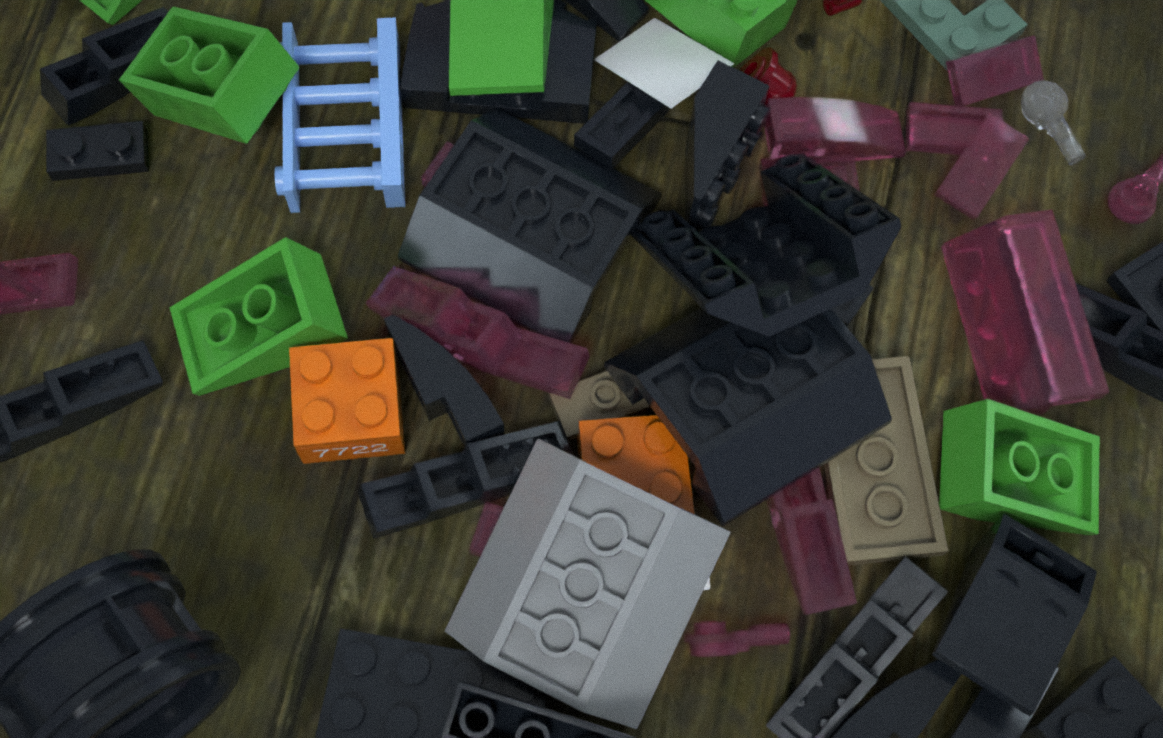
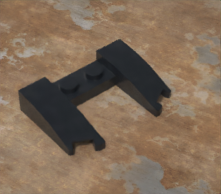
M451 0L427 7L422 2L416 4L400 85L403 108L484 115L498 108L515 118L585 124L588 121L597 19L591 17L586 21L567 11V3L564 1L554 0L544 92L450 96Z

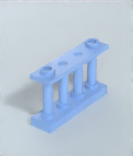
M377 18V37L369 38V43L298 46L292 22L282 23V42L279 43L298 66L307 64L371 62V66H378L379 78H370V83L300 86L299 70L296 72L283 93V166L275 167L277 195L285 196L291 213H299L301 189L374 186V190H383L386 208L406 207L402 98L400 92V41L396 18ZM372 102V107L379 106L380 119H371V124L300 128V105ZM373 143V148H381V161H373L370 167L300 170V147Z

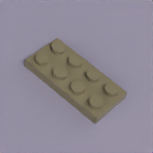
M910 357L872 359L892 416V421L884 428L824 464L841 566L902 560L905 555L909 559L943 556L948 552V546Z

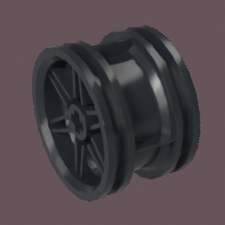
M151 549L125 551L89 563L59 578L28 598L0 621V724L9 738H185L213 714L230 695L238 683L241 669L235 658L225 653L226 648L218 634L210 630H201L183 605L186 595L185 589L178 577L171 574V570L163 556Z

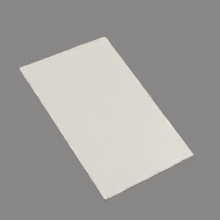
M653 18L594 59L671 109L701 88L717 60L729 66L734 65L733 62L656 18Z

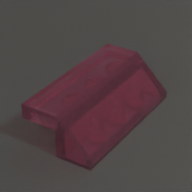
M1052 210L1006 215L942 245L941 248L984 400L990 399L1041 417L1055 405L1101 399L1109 393Z

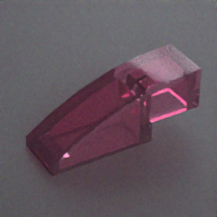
M792 97L768 99L766 106L771 108L764 128L770 159H780L790 154L804 153L807 156H811L818 164L899 158L904 157L906 154L897 111L877 105L832 98Z
M395 266L392 267L365 303L372 311L383 318L395 315L415 326L443 346L454 358L492 375H496L523 337L505 312L470 301L458 287Z
M817 468L766 500L781 553L803 615L857 604L833 500H827L820 468Z

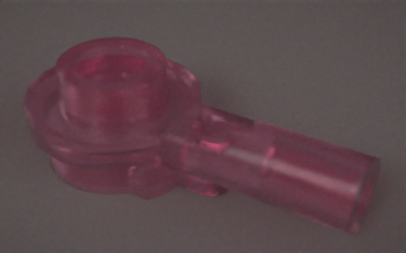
M1163 153L1143 175L1137 174L1134 178L1126 179L1113 186L1108 194V206L1118 219L1126 223L1139 224L1144 223L1154 214L1157 193L1160 191L1158 186L1163 182Z
M726 621L694 622V632L684 633V642L689 643L690 656L696 657L735 655L738 652L750 651L749 647L784 645L790 641V631L786 623L753 625L748 630L726 631Z

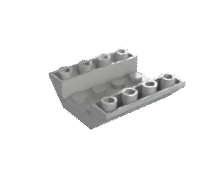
M537 439L445 632L485 663L573 708L637 729L731 532L588 464L586 461L541 439Z

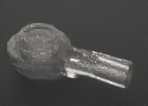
M1045 80L1035 81L1027 86L1021 96L1024 117L1029 122L1035 124L1037 129L1047 130L1049 135L1054 138L1069 165L1080 162L1086 157V154L1063 116L1068 109L1069 102L1066 92L1053 82Z

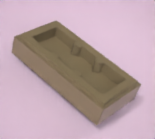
M608 371L549 392V400L558 421L561 422L568 442L577 439L579 421L636 417L653 411L645 399L632 405Z

